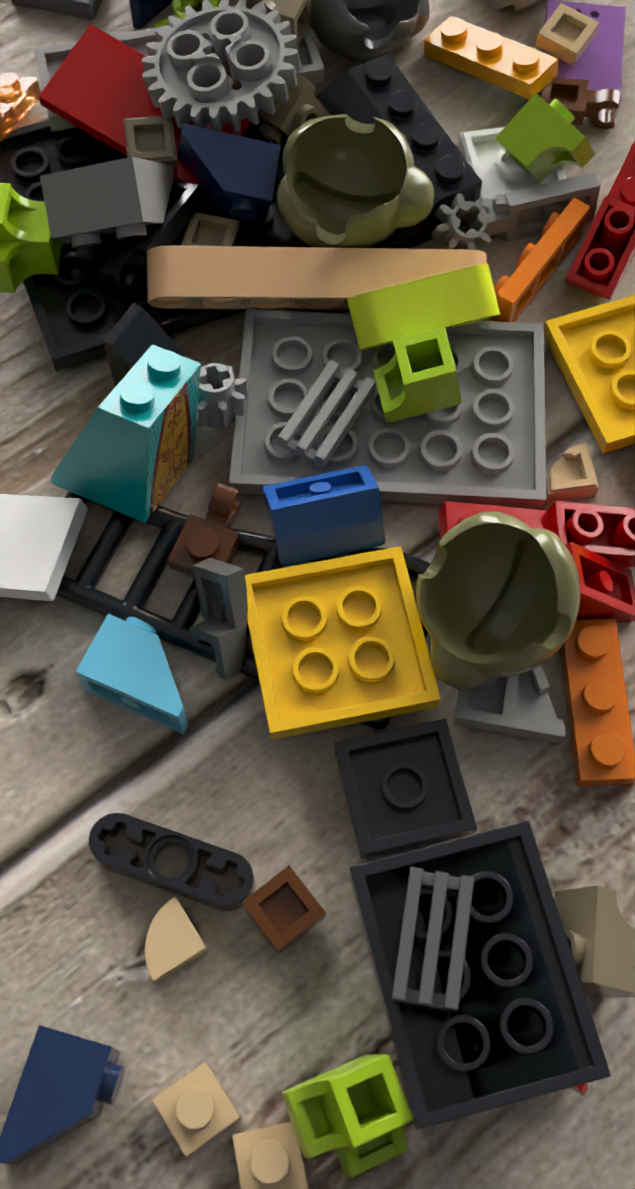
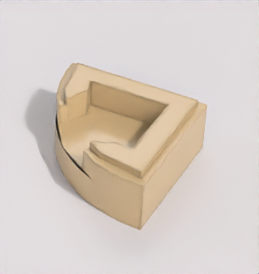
M587 443L569 448L553 464L546 479V503L596 496L599 485Z
M176 896L165 903L157 912L146 937L145 960L149 975L155 984L207 951Z

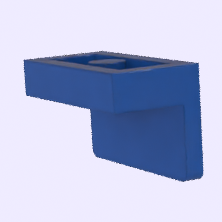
M367 465L262 486L265 505L273 524L278 558L282 566L381 546L385 543L379 486Z

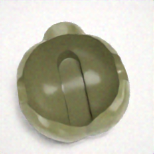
M346 114L330 115L308 120L295 129L288 137L282 154L284 177L278 186L277 205L284 223L298 239L310 247L370 248L386 240L397 228L417 225L428 217L434 204L432 182L424 171L415 167L413 154L405 136L390 122L374 117V124H363L354 121Z
M495 511L480 512L466 518L445 533L438 543L436 553L424 574H418L416 591L419 617L432 637L430 660L433 671L443 683L458 690L478 688L491 677L502 678L521 675L550 659L569 638L576 622L581 599L578 569L573 556L561 539L549 530L541 528L531 529L526 523L516 517Z

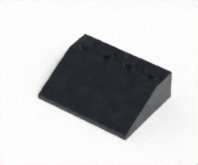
M389 54L347 69L315 96L330 115L346 114L354 121L363 124H374L373 118L376 117L393 124L405 136L413 154L415 167L424 171L432 182L434 204L428 217L417 225L397 228L386 240L370 248L411 249L434 239L431 233L437 226L443 223L434 215L441 205H446L452 209V200L459 193L463 195L465 201L475 202L480 198L483 181ZM282 143L280 147L279 159L281 163L285 143ZM461 221L459 227L466 225V223Z
M529 821L349 867L351 886L415 1130L611 1077ZM411 867L421 868L423 872L436 873V871L449 873L448 876L460 878L461 875L474 877L457 1012L392 1001ZM421 886L407 983L408 989L420 990L433 888ZM446 891L433 993L445 995L458 892Z

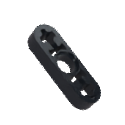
M123 813L105 815L91 829L89 835L90 850L98 863L112 872L222 911H233L241 908V902L254 892L255 881L251 865L243 856L235 852ZM120 829H126L125 835L129 842L142 848L146 846V837H153L154 839L149 843L144 854V867H135L140 858L137 853L120 848L116 852L115 857L109 856L110 849L103 842L106 835L116 836ZM170 846L181 847L189 855L187 869L181 875L174 878L160 875L155 866L158 854ZM200 856L209 857L205 863L207 871L224 875L228 867L236 868L237 879L244 883L242 888H231L227 896L218 895L219 888L217 883L203 876H200L199 888L191 887L190 885L196 879L199 872Z

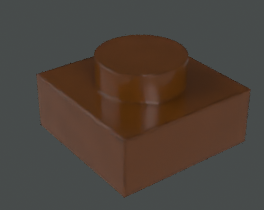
M290 865L241 902L243 909L278 955L326 917L325 910Z

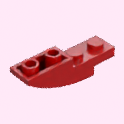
M635 140L608 196L604 197L565 278L566 283L608 300L613 296L635 255Z
M445 501L439 509L440 540L448 530L466 518L480 512L495 511L516 517L526 523L531 529L541 528L555 533L564 545L573 542L627 568L635 567V508L555 501L546 511Z

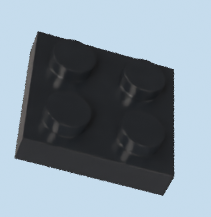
M446 718L335 742V755L361 860L475 834L477 827Z

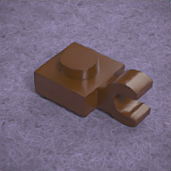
M559 77L552 79L542 89L541 98L548 104L557 99L573 114L575 120L571 123L572 125L583 126L584 117H587L598 128H614L616 111L603 108L618 109L620 91L610 88L588 90L589 80Z
M219 483L211 497L206 518L202 519L192 514L189 515L167 559L170 569L195 578L192 565L203 560L213 558L225 563H231L241 542L240 533L230 529L241 507V502L236 500L240 493L238 489Z

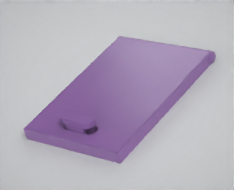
M548 0L545 23L561 3L599 22L596 37L574 66L558 58V75L556 77L589 80L588 90L610 88L621 92L626 7ZM542 50L543 53L553 56L552 54Z

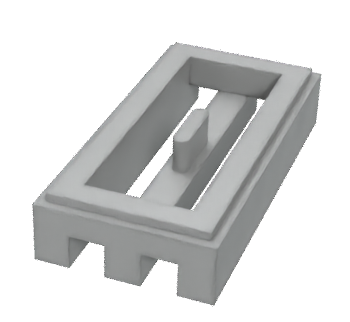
M331 359L278 436V446L322 468H325L375 392L376 381L368 377L364 381L358 379V372L350 368L346 372L340 370V363ZM333 383H336L337 386L335 387V389L333 390V392L331 393V395L329 396V398L327 399V401L325 402V404L323 405L315 419L312 421V423L310 424V426L308 427L300 441H297L296 438L298 437V435L300 434V432L302 431V429L304 428L312 414L315 412V410L317 409V407L319 406V404L321 403V401L323 400V398L325 397ZM348 391L354 392L355 395L318 451L311 448Z

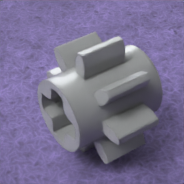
M459 193L452 200V209L446 205H441L434 214L443 223L434 229L431 236L440 238L445 246L444 249L474 250V245L484 249L492 240L484 230L495 221V217L486 215L485 210L481 207L483 204L482 198L475 202L465 201L463 195ZM461 221L467 224L465 233L458 229Z
M211 363L201 367L198 399L200 426L225 428L235 420V415L245 416V399L248 398L246 378L234 380L232 366Z

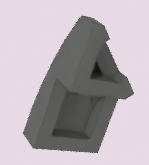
M208 558L192 565L201 612L205 620L191 626L189 631L196 642L203 640L211 645L217 663L215 670L222 679L228 680L239 674L246 644L248 603L244 568Z

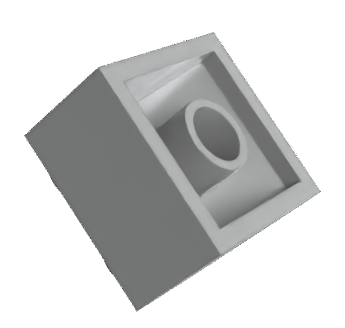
M129 157L41 175L40 179L51 239L71 240L72 248H81L102 244L101 235L116 232L118 240L147 236V226L164 223L174 179L173 166Z

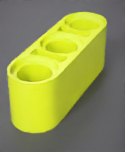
M480 264L366 292L347 299L360 351L391 344L393 340L445 327V330L500 315L489 264Z

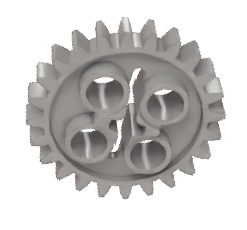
M203 0L202 11L196 12L189 6L185 7L186 18L181 20L170 16L168 19L171 29L157 28L155 33L158 42L146 44L149 56L142 58L145 73L142 75L147 92L150 95L154 108L160 107L165 120L175 116L177 127L180 129L183 123L188 124L192 121L193 126L205 128L207 124H212L213 129L220 132L224 124L230 123L232 128L238 132L241 128V120L245 118L254 125L259 124L257 114L259 111L262 110L274 115L276 113L274 100L284 102L289 100L287 87L297 86L296 72L301 71L296 35H292L290 22H281L278 10L266 14L263 2L249 9L247 0H240L236 6H230L229 0H221L219 7L213 8L208 0ZM207 40H209L215 48L216 54H211L209 43ZM226 75L232 76L233 85L236 90L232 88Z

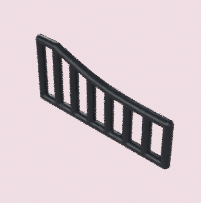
M70 491L65 496V498H80L84 504L90 501L105 507ZM158 505L145 523L159 527L162 530L125 598L122 600L95 589L134 520L132 517L110 509L114 512L77 578L74 580L63 575L56 596L104 616L110 614L124 621L127 617L138 618L151 625L156 630V635L159 636V639L216 662L215 653L211 645L203 640L196 642L189 631L201 613L195 578L172 620L143 609L168 564L167 559L189 515ZM230 528L240 533L241 542L238 546V551L264 556L256 573L283 567L278 558L274 536ZM372 547L307 562L324 561L388 548ZM403 552L409 578L418 580V574H424L430 562ZM247 624L246 639H247V637H248V635H249L248 624ZM422 624V628H423V632H424V636H425V640H426L427 635H428V631L426 630V628H425L424 625ZM244 651L240 673L259 680L254 654ZM392 716L360 723L376 730H382L389 725Z

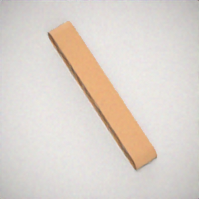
M159 246L147 251L148 303L153 307L165 309L350 310L347 299L471 266L487 264V254L480 250Z

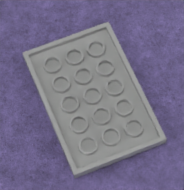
M246 309L239 378H246L248 398L245 399V416L235 415L229 486L238 489L240 494L264 495L262 486L367 465L379 486L381 501L444 504L445 501L543 510L547 500L544 324L479 321L447 329L446 333L457 370L462 404L386 423L377 384H375V392L325 468H322L278 446L279 434L330 359L340 363L339 369L344 372L348 368L358 372L357 378L362 381L366 377L376 381L373 370L384 366L393 358L395 354L394 344L391 343L360 351L351 314ZM333 383V385L331 386V388L329 389V391L327 392V394L325 395V397L323 398L315 412L312 414V416L310 417V419L308 420V422L296 438L297 441H300V439L302 438V436L304 435L312 421L315 419V417L317 416V414L319 413V411L321 410V408L323 407V405L325 404V402L337 386L336 383ZM348 391L311 448L318 451L355 395L354 392Z

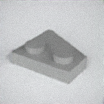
M540 665L517 676L491 677L482 686L472 690H458L453 725L559 744L565 738L566 732L563 720H558L548 694L550 686Z

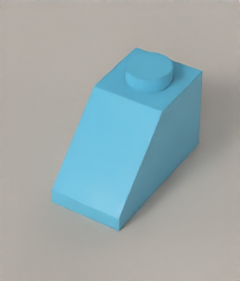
M108 614L75 671L84 691L184 734L188 727L186 714L159 636L156 635V630L138 618L127 617L124 621Z

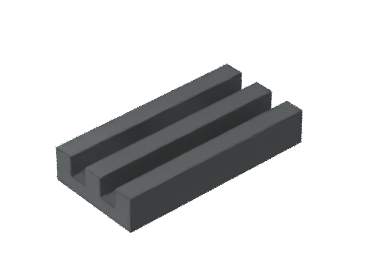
M410 868L392 1001L457 1012L474 877L461 875L460 878L448 876L449 873L436 871V873L423 872L421 868ZM422 886L433 888L420 990L408 989L407 983L420 889ZM446 891L458 892L446 992L443 995L433 993Z

